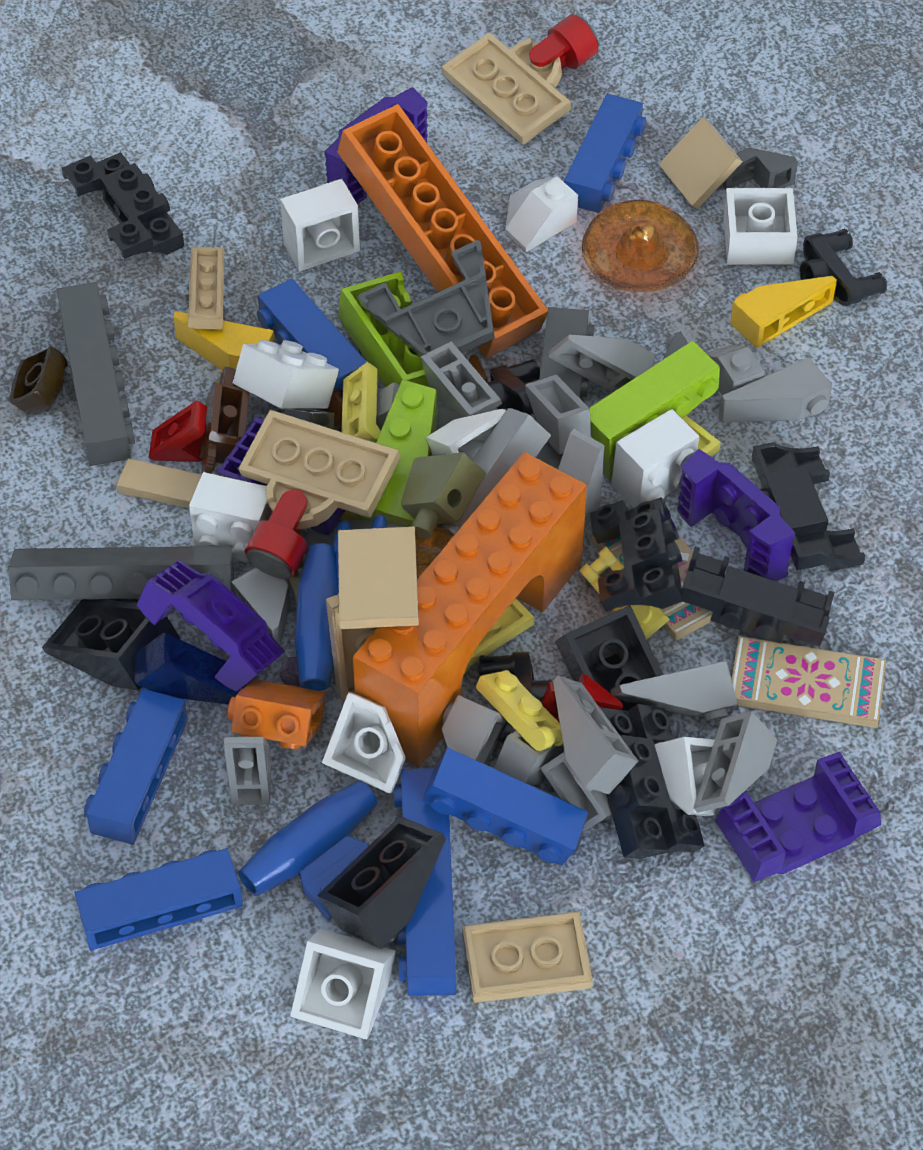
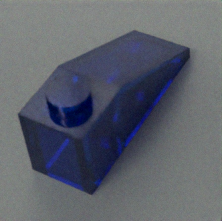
M162 633L136 651L135 684L148 690L180 699L228 705L231 698L236 697L240 691L236 692L228 688L215 678V675L226 663L225 660L167 633Z

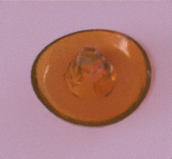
M628 200L611 205L594 217L583 236L582 254L589 270L603 283L624 291L651 292L668 288L685 279L697 261L699 244L691 226L674 210L653 201Z

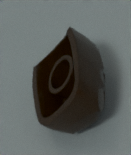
M49 346L47 349L21 360L13 380L10 402L27 414H38L49 409L63 387L64 371L68 366L65 356L56 348Z

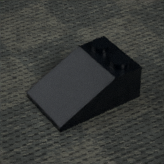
M82 599L42 646V649L45 653L113 687L139 691L149 681L150 676L162 661L170 655L171 650L181 638L168 617L154 625L141 612L137 603L107 599Z
M631 605L569 632L555 641L574 681L578 682L581 674H586L609 693H611V689L619 685L663 675ZM618 699L622 702V710L625 711L637 705V703Z
M399 816L333 879L317 897L341 930L382 949L386 944L394 941L398 937L399 932L410 922L446 838L441 832Z

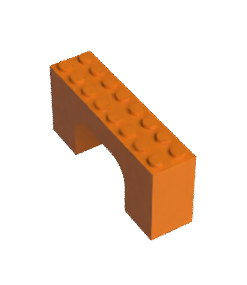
M526 452L519 457L417 579L419 625L377 627L353 656L355 694L385 706L405 754V760L420 768L444 738L442 732L444 712L450 703L455 702L458 695L462 696V679L467 664L489 630L515 598L544 612L582 564L587 484Z

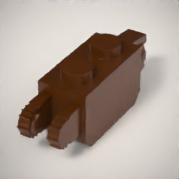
M224 367L219 382L213 383L205 400V405L207 406V428L201 437L199 458L203 459L202 473L212 474L215 462L224 463L226 457L230 455L236 443L240 441L246 431L250 392L233 384L236 372L234 368Z

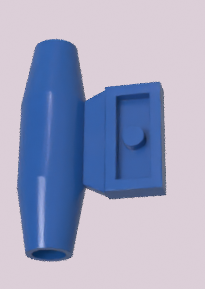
M323 543L313 544L307 549L298 585L295 626V651L300 686L317 691L330 687L334 670L326 599L338 594L334 546Z
M358 780L316 802L271 836L238 871L243 885L251 894L257 897L299 875L303 893L328 921L331 920V915L317 895L368 847L365 841L362 842L349 835L377 805L378 802L373 791L366 783Z

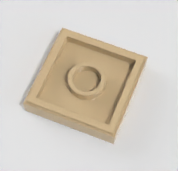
M702 117L659 165L691 206L699 209L743 161L710 121Z

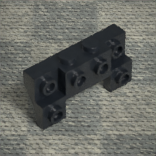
M121 152L97 163L90 155L62 167L64 179L70 181L78 197L86 193L102 190L103 201L120 222V224L107 229L108 238L116 243L124 259L145 252H160L167 255L185 247L182 231L167 213L170 211V206L163 193L158 194L149 174H143L135 163L130 165Z
M775 442L753 446L751 460L762 484V489L760 490L780 506V516L795 532L791 548V558L796 571L827 565L829 572L864 565L865 554L860 552L856 543L854 528L827 531L829 520L813 485L829 481L830 476L829 470L825 469L820 458L819 446L788 448L780 446Z
M662 497L643 502L628 510L624 501L621 500L613 504L604 505L590 513L592 535L598 544L621 538L625 568L612 571L606 576L598 578L600 602L605 611L630 605H646L665 609L684 601L678 563L683 560L679 547L675 540L679 539V535L671 519L670 511Z
M695 546L682 586L684 599L682 602L712 611L710 621L722 624L727 628L737 629L758 636L763 640H770L781 644L783 637L787 636L820 647L829 623L834 592L829 591L828 595H824L803 588L805 582L799 581L797 588L728 566L729 557L724 556L723 561L700 554V548Z
M641 704L635 705L628 711L599 707L638 760L610 794H606L623 857L643 859L665 853L696 852L703 848L705 844L696 815H688L682 809L672 808L654 744L674 739L665 708Z

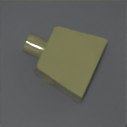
M464 452L415 458L401 500V506L415 518L411 527L415 526L416 536L429 539L436 525L456 523L463 516L486 475V472Z

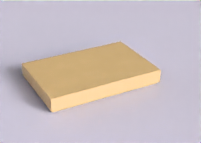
M415 526L338 530L340 629L419 625Z
M580 911L462 926L473 1003L590 989L593 986Z

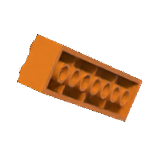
M399 104L344 129L337 153L437 292L464 281L452 260L451 252L474 241H480L495 337L477 346L484 358L487 359L540 331L549 310Z

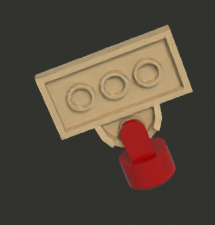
M570 14L548 30V37L540 43L532 42V38L518 42L510 49L489 32L441 66L442 74L524 145L572 110L571 101L556 89L562 76V70L565 67L577 69L598 53L599 42L594 30L586 20L578 15Z
M270 410L238 468L241 476L268 484L266 487V500L273 512L268 521H260L250 538L244 550L248 561L260 571L273 577L283 579L293 577L308 549L307 542L300 536L302 529L318 526L329 519L337 508L371 518L401 459L399 450Z

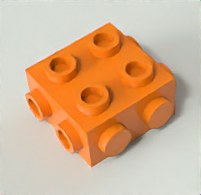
M253 679L244 688L240 689L236 697H232L230 700L227 717L233 720L231 732L242 734V737H264L265 739L279 741V746L288 749H300L301 746L306 747L321 729L327 692Z

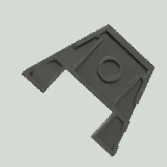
M479 240L451 252L452 260L464 281L403 309L399 308L385 282L359 294L358 299L361 306L420 357L451 341L461 353H464L494 339L483 253Z

